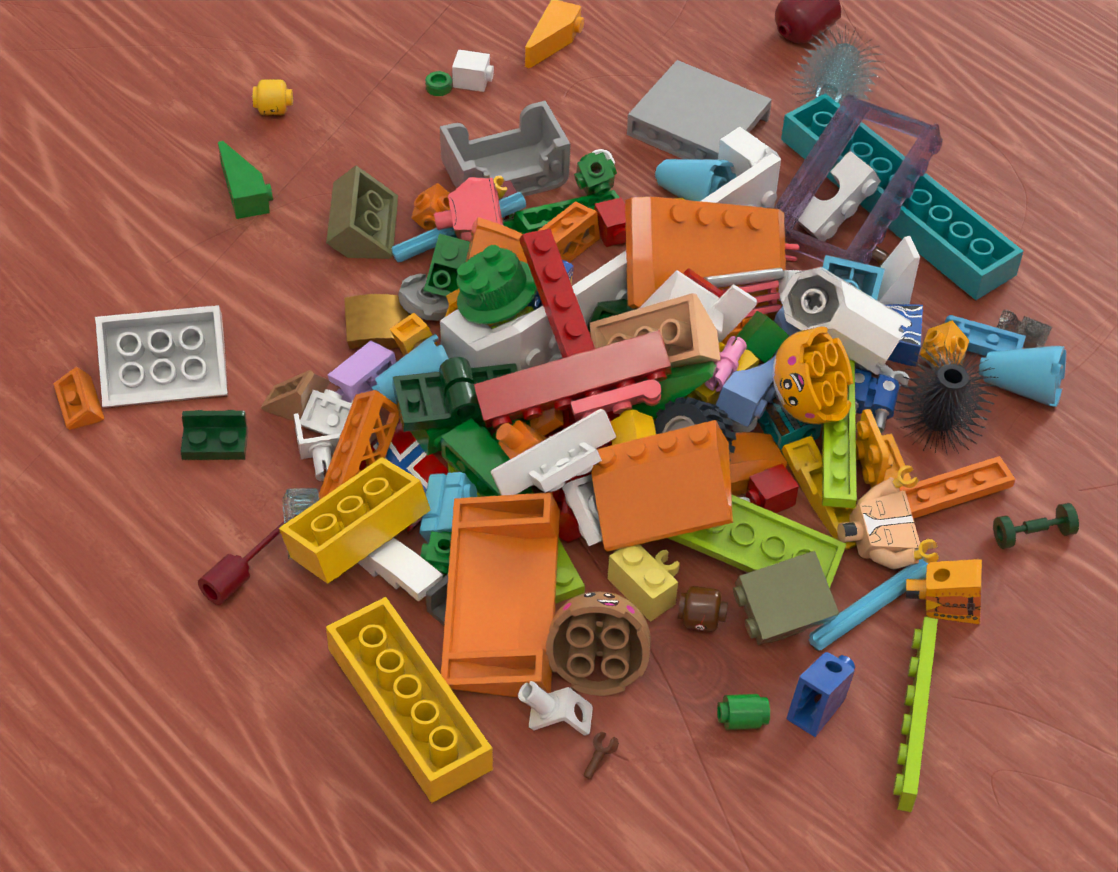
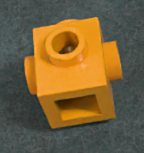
M952 320L928 329L920 355L939 368L928 353L933 355L934 358L936 356V361L939 364L941 362V366H943L944 364L939 354H941L942 359L944 356L945 364H949L950 346L951 364L952 360L954 364V352L955 364L958 359L957 365H959L970 340Z

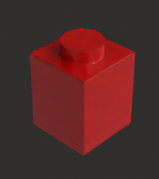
M620 197L596 203L594 210L597 211L599 234L604 245L609 247L625 243L626 218L623 199Z
M782 463L749 476L745 495L750 499V503L778 513L796 505L799 485Z

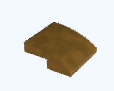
M366 294L344 298L347 343L350 349L363 347L369 341L377 344L380 343L381 346L387 349L399 348L389 329L408 317L409 312L400 304L398 295Z

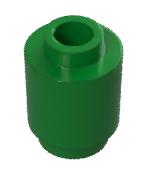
M759 694L724 695L723 701L717 704L718 722L724 723L726 730L760 729L761 725H768L770 721L768 698L760 697Z

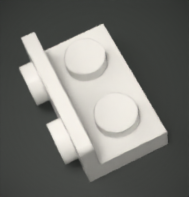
M325 389L324 393L313 390L300 419V424L304 428L326 436L341 434L353 400L351 403L341 400L342 396L328 389Z

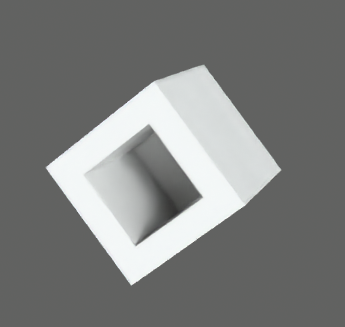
M458 50L452 66L453 88L484 92L487 82H492L494 66L490 65V54Z

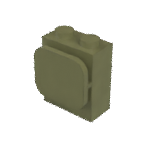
M815 551L740 575L735 582L736 587L733 588L736 603L739 607L744 606L748 619H745L747 632L751 639L756 638L758 646L802 633L806 629L830 622L839 615Z

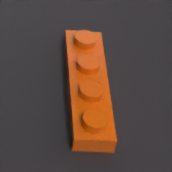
M998 456L918 481L917 485L913 488L903 486L899 489L906 492L914 519L1014 486L1016 479L1002 458Z

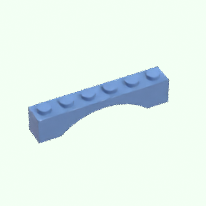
M782 306L776 314L774 322L789 336L801 331L786 321ZM777 351L770 361L761 366L748 370L734 371L723 385L716 406L728 414L727 418L749 427L755 417L759 419L762 417L768 402L771 403L776 395L773 382V363Z

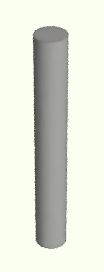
M780 267L704 277V279L719 288L732 286L733 284L742 285L781 280L784 278V270Z

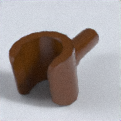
M600 732L594 736L593 745L596 750L583 774L584 777L591 779L604 755L611 754L617 750L619 745L617 738L613 737L608 747L603 748L602 741L606 733Z

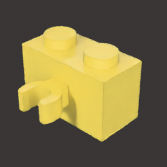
M640 544L621 548L609 556L608 580L651 622L676 605L678 581L674 576L679 572L680 563L676 561L671 565L663 564L668 560L669 552L667 550L660 551L654 559Z

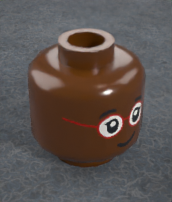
M691 586L687 593H681L678 619H683V624L688 629L713 632L717 629L719 622L726 621L728 602H722L721 592L717 589Z

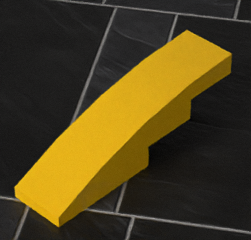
M812 436L784 445L781 451L805 496L832 537L839 540L838 525L850 522V514L855 508L822 506V455ZM855 541L844 542L846 543L845 550L857 546Z

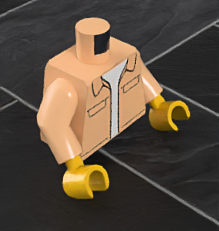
M903 466L898 471V478L894 479L891 477L872 487L857 501L856 508L850 514V522L840 523L837 529L840 541L856 542L858 553L862 558H870L874 562L890 569L918 564L921 559L926 563L937 562L939 559L937 553L925 554L928 549H934L938 546L932 539H926L920 543L906 492L899 489L902 486L913 488L917 485V477L910 481L903 480L905 474L914 470L913 467Z

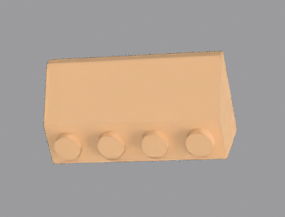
M694 293L590 322L591 339L595 349L660 330L671 368L708 361H720L717 329L697 294Z

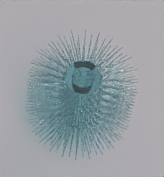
M846 24L844 44L843 31L841 44H838L837 39L832 34L833 31L831 32L829 28L828 30L833 36L836 45L826 35L824 36L830 44L828 46L831 47L829 49L826 47L827 43L824 44V41L817 37L815 38L822 46L819 47V45L809 42L817 51L805 49L813 57H801L810 65L798 63L806 72L795 71L806 79L792 78L799 82L803 80L802 83L807 84V86L792 87L803 89L816 88L809 89L813 91L797 94H814L815 96L810 97L812 99L826 93L837 103L841 101L844 106L846 104L852 105V108H856L857 111L862 113L853 102L867 107L859 98L861 96V99L871 100L863 93L864 91L873 92L865 84L877 85L869 77H879L873 72L871 73L869 69L882 70L867 64L881 61H869V59H864V57L883 54L870 53L868 55H860L859 53L866 50L858 51L857 49L862 46L860 45L857 48L853 46L856 39L852 45H850L852 39H850L848 44L846 43Z

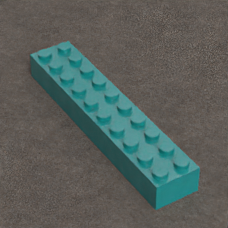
M825 93L785 114L781 140L839 188L840 185L830 171L849 151L870 166L881 182L878 184L876 191L871 196L866 197L860 205L899 238L903 239L910 236L917 252L973 299L981 298L1017 276L1024 252L1020 247Z

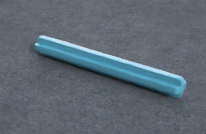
M521 192L499 200L502 218L526 207V200ZM436 227L397 244L391 248L393 256L397 262H402L436 247L439 234L457 238L454 228L438 230Z
M921 559L918 564L907 566L840 612L834 620L821 625L810 633V638L808 639L810 645L816 650L824 649L906 592L907 579L926 578L928 563Z

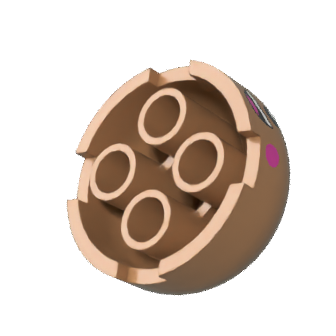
M587 592L567 601L555 614L549 628L546 654L553 672L557 671L562 678L571 683L572 689L589 695H612L624 691L625 686L634 682L639 676H643L649 662L651 635L643 614L629 600L609 592ZM596 656H603L601 669L610 679L596 682L585 678L593 672Z

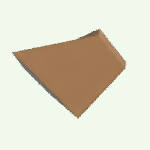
M308 370L275 385L260 408L265 412L293 421L294 414L299 413V419H301L312 391L316 390L324 393L330 381Z

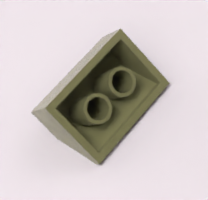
M357 165L333 182L326 243L347 258H391L393 256L391 248L394 246L398 195Z

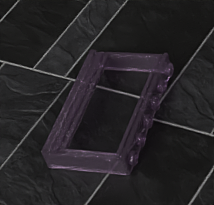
M848 93L774 207V209L784 212L785 243L798 244L799 249L794 251L824 262L825 255L869 264L872 252L876 245L884 240L889 224L899 216L901 205L905 199L911 197L915 183L920 176L926 173L933 154H937L940 151L943 139L940 135L939 125H932L855 98V95ZM863 119L916 137L917 140L847 251L793 230V227Z

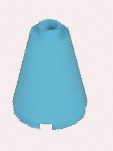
M666 159L657 166L655 171V177L660 187L679 198L692 201L703 200L735 179L736 174L731 172V167H734L733 163L727 160Z
M436 334L430 336L376 377L377 385L372 386L373 390L379 391L397 405L392 386V378L394 376L439 372L440 365L449 358L442 344L439 346L435 345L434 342L438 341V336Z
M1058 345L988 352L986 358H981L979 370L987 368L991 370L979 372V375H983V377H999L986 378L984 382L1042 404L1057 407L1062 393L1060 388L1061 380L1065 376L1066 349H1064V346Z

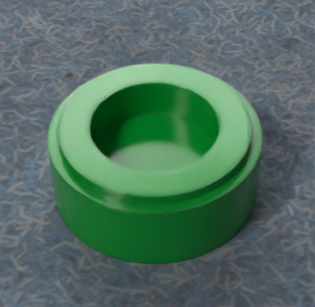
M442 71L430 73L425 79L426 91L433 96L447 95L452 90L451 76Z

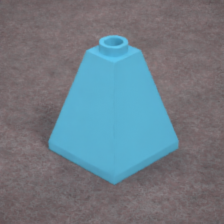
M825 255L823 268L877 300L885 268Z

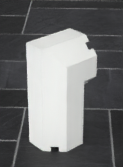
M823 267L793 274L780 295L785 318L788 323L801 331L821 326L827 327V333L833 339H840L850 359L877 375L881 370L877 363L879 362L882 365L886 363L903 335L904 330L900 328L901 325L907 328L911 322Z

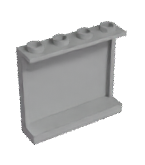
M677 60L628 114L627 135L682 159L718 160L720 139L738 127L743 128L749 133L760 119L768 122L772 99Z

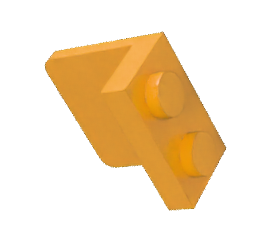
M863 410L861 420L857 422L856 460H860L862 464V474L865 483L870 484L872 488L891 477L894 479L898 478L899 469L906 465L893 435H881L871 410ZM909 473L904 475V481L912 480Z

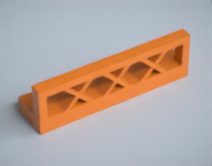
M576 201L538 230L551 229L562 260L569 263L600 239L597 211ZM589 228V235L582 239L585 231ZM570 243L567 252L563 254L567 244Z
M373 390L355 395L316 502L358 474L361 461L366 460L368 467L381 457H386L400 415L397 405L379 391ZM381 406L390 412L385 425H382L379 415ZM375 432L379 445L377 450L372 452L369 439L371 434Z

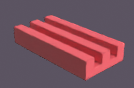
M773 280L739 286L746 293L768 289V294L754 296V298L757 299V303L769 301V305L754 307L746 317L753 316L756 311L766 314L780 310L781 305L777 304V299H780V293L776 292V287H779V281Z

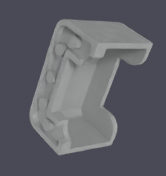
M546 101L526 106L520 113L519 128L469 140L468 130L461 123L440 126L441 160L455 188H458L470 177L494 179L496 176H502L504 181L511 180L515 190L521 192L525 197L561 187L569 178L570 142Z

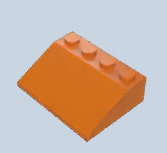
M716 420L597 449L602 461L593 465L592 481L606 552L733 523L729 443Z

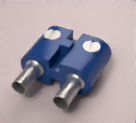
M855 369V415L856 413L861 414L862 410L870 409L880 433H883L886 419L894 416L900 384L892 377L879 374L878 378L871 377L872 372Z

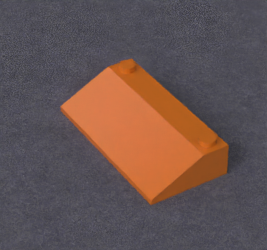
M551 492L454 498L441 676L451 689L518 698L521 687L526 682L530 683V681H533L545 692L551 693L552 669L546 654V642L551 622L555 616L560 509Z

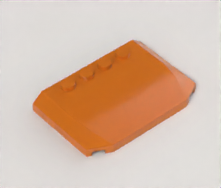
M651 196L633 197L625 200L628 306L632 309H639L676 270L683 274L690 268L702 278L780 267L786 270L784 212L779 209ZM742 284V285H736V286L739 287V286H744V285H749V284ZM731 286L719 287L718 289L722 291L723 289H728ZM768 289L749 292L748 294L752 297L768 294ZM777 299V304H780L782 307V302ZM769 301L757 303L755 307L769 305ZM778 311L766 313L764 315L768 316L770 319L774 321Z

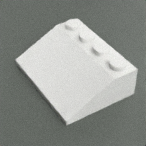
M219 305L95 317L103 408L228 396L224 332Z

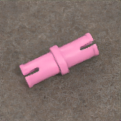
M735 336L728 339L723 351L720 352V361L714 362L716 368L713 377L705 382V385L713 391L719 382L716 391H721L729 376L738 369V361L747 349L746 342L742 338L738 337L734 345L732 344L735 341Z

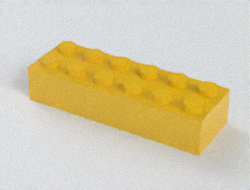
M387 597L326 626L329 651L431 803L493 770V748Z

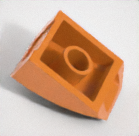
M477 217L471 230L472 237L466 262L477 253L483 252L486 247L497 245L499 248L513 251L519 261L527 263L519 241L522 233Z
M735 432L736 440L732 441L735 451L729 454V459H731L730 478L732 495L738 496L746 493L749 476L782 463L786 467L787 461L770 434Z

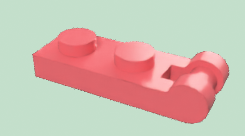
M651 379L572 401L571 408L574 419L579 421L599 409L604 410L606 413L613 411L614 414H621L626 410H631L632 405L642 402L646 405L654 406L660 402L661 385L656 380Z

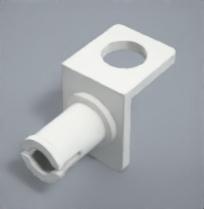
M299 413L294 414L300 458L313 457L315 477L319 481H324V469H326L327 473L332 459L331 454H334L341 434L303 439Z
M530 681V683L526 682L519 690L518 698L520 701L531 707L530 729L536 730L565 721L581 734H590L592 704L571 688L566 687L547 693L537 686L535 682ZM575 704H577L582 710V722H580L575 715Z

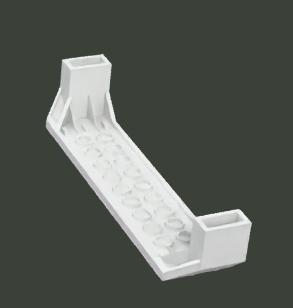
M738 127L720 139L718 160H727L733 163L734 167H731V172L736 174V178L701 201L774 208L777 198L776 192L781 158L777 152L743 128ZM626 251L572 286L586 325L598 302L619 299L628 300ZM544 306L493 329L486 324H476L466 320L461 315L459 309L440 320L441 344L448 358L463 357L469 361L471 368L516 363L517 370L521 371L562 359Z

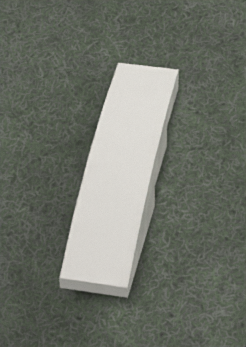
M395 538L384 543L365 559L358 562L373 577L380 575L395 589L401 586L417 601L425 597L426 592L443 579V574Z

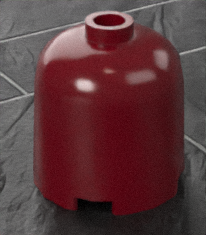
M781 0L775 10V22L778 32L787 40L796 44H804L813 40L835 25L836 21L841 18L839 0Z

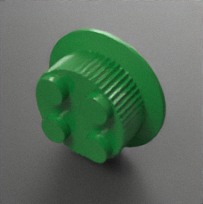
M497 245L486 247L483 252L477 253L457 268L458 277L456 281L460 290L457 306L461 315L472 323L492 324L504 320L510 321L532 301L537 292V287L528 264L519 261L513 251L499 248Z

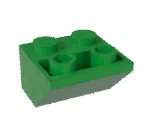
M439 234L424 287L425 292L446 297V295L459 289L456 281L458 277L457 268L466 262L470 245L469 241Z

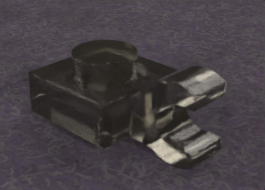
M1003 310L996 327L1026 336L1023 348L1044 347L1052 329V326L1024 316L1021 322L1016 314L1009 310Z

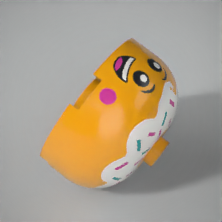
M822 326L799 331L789 336L779 347L773 363V382L779 401L791 416L808 424H823L842 420L848 414L852 404L847 400L848 385L853 384L848 355L840 339H833L827 333L828 328Z

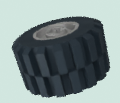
M680 397L676 398L675 402L669 401L665 404V410L659 409L656 413L658 417L654 421L656 434L716 420L729 443V454L735 451L732 441L736 440V433L731 432V429L734 427L733 422L726 419L728 414L724 410L719 409L718 406L687 397L686 399Z

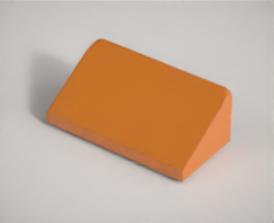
M76 366L53 383L67 429L71 430L104 420L101 405L89 374Z

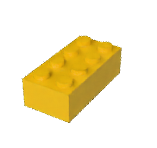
M381 457L281 526L279 530L290 558L328 584L360 560L365 559L381 545L390 541L409 525L418 521L419 518L431 509L421 480Z

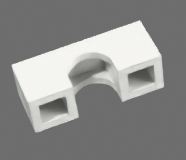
M851 151L830 171L840 185L838 193L829 200H819L810 193L791 213L795 221L821 244L837 232L842 222L856 212L859 204L866 197L871 196L881 182L875 171Z

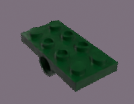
M452 357L440 365L439 372L394 376L392 378V386L403 432L457 426L470 418L476 423H483L484 420L474 384L518 372L516 363L471 368L467 359Z

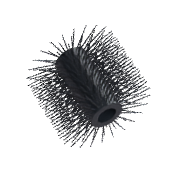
M950 346L949 364H945L944 356L942 359L941 354L939 356L944 364L943 366H941V362L939 364L935 360L934 356L932 357L939 368L934 366L933 363L928 362L921 355H918L932 369L916 362L913 363L921 367L925 372L906 368V370L914 372L920 378H903L913 381L918 386L909 387L901 385L902 387L909 388L915 394L906 395L901 392L898 394L907 396L914 402L904 403L896 401L915 409L905 411L895 409V411L917 414L918 416L896 418V420L921 419L920 422L904 426V428H907L909 426L912 427V425L925 423L926 425L923 427L927 426V429L918 439L932 429L935 431L934 437L937 431L938 443V431L941 440L942 436L943 440L945 439L946 431L947 438L949 437L951 442L953 438L951 439L948 430L958 440L959 438L954 430H957L958 433L960 432L962 436L964 435L966 439L968 438L974 443L959 427L973 434L975 433L977 436H982L971 430L966 424L986 428L978 425L971 418L988 420L985 417L979 416L974 410L991 412L982 408L977 403H994L985 400L979 395H997L986 392L978 387H998L974 381L999 377H971V375L991 369L987 368L982 371L967 373L968 370L974 369L976 366H972L974 364L972 363L965 370L960 363L957 365L958 359L955 364L954 352V364L953 360L951 364Z

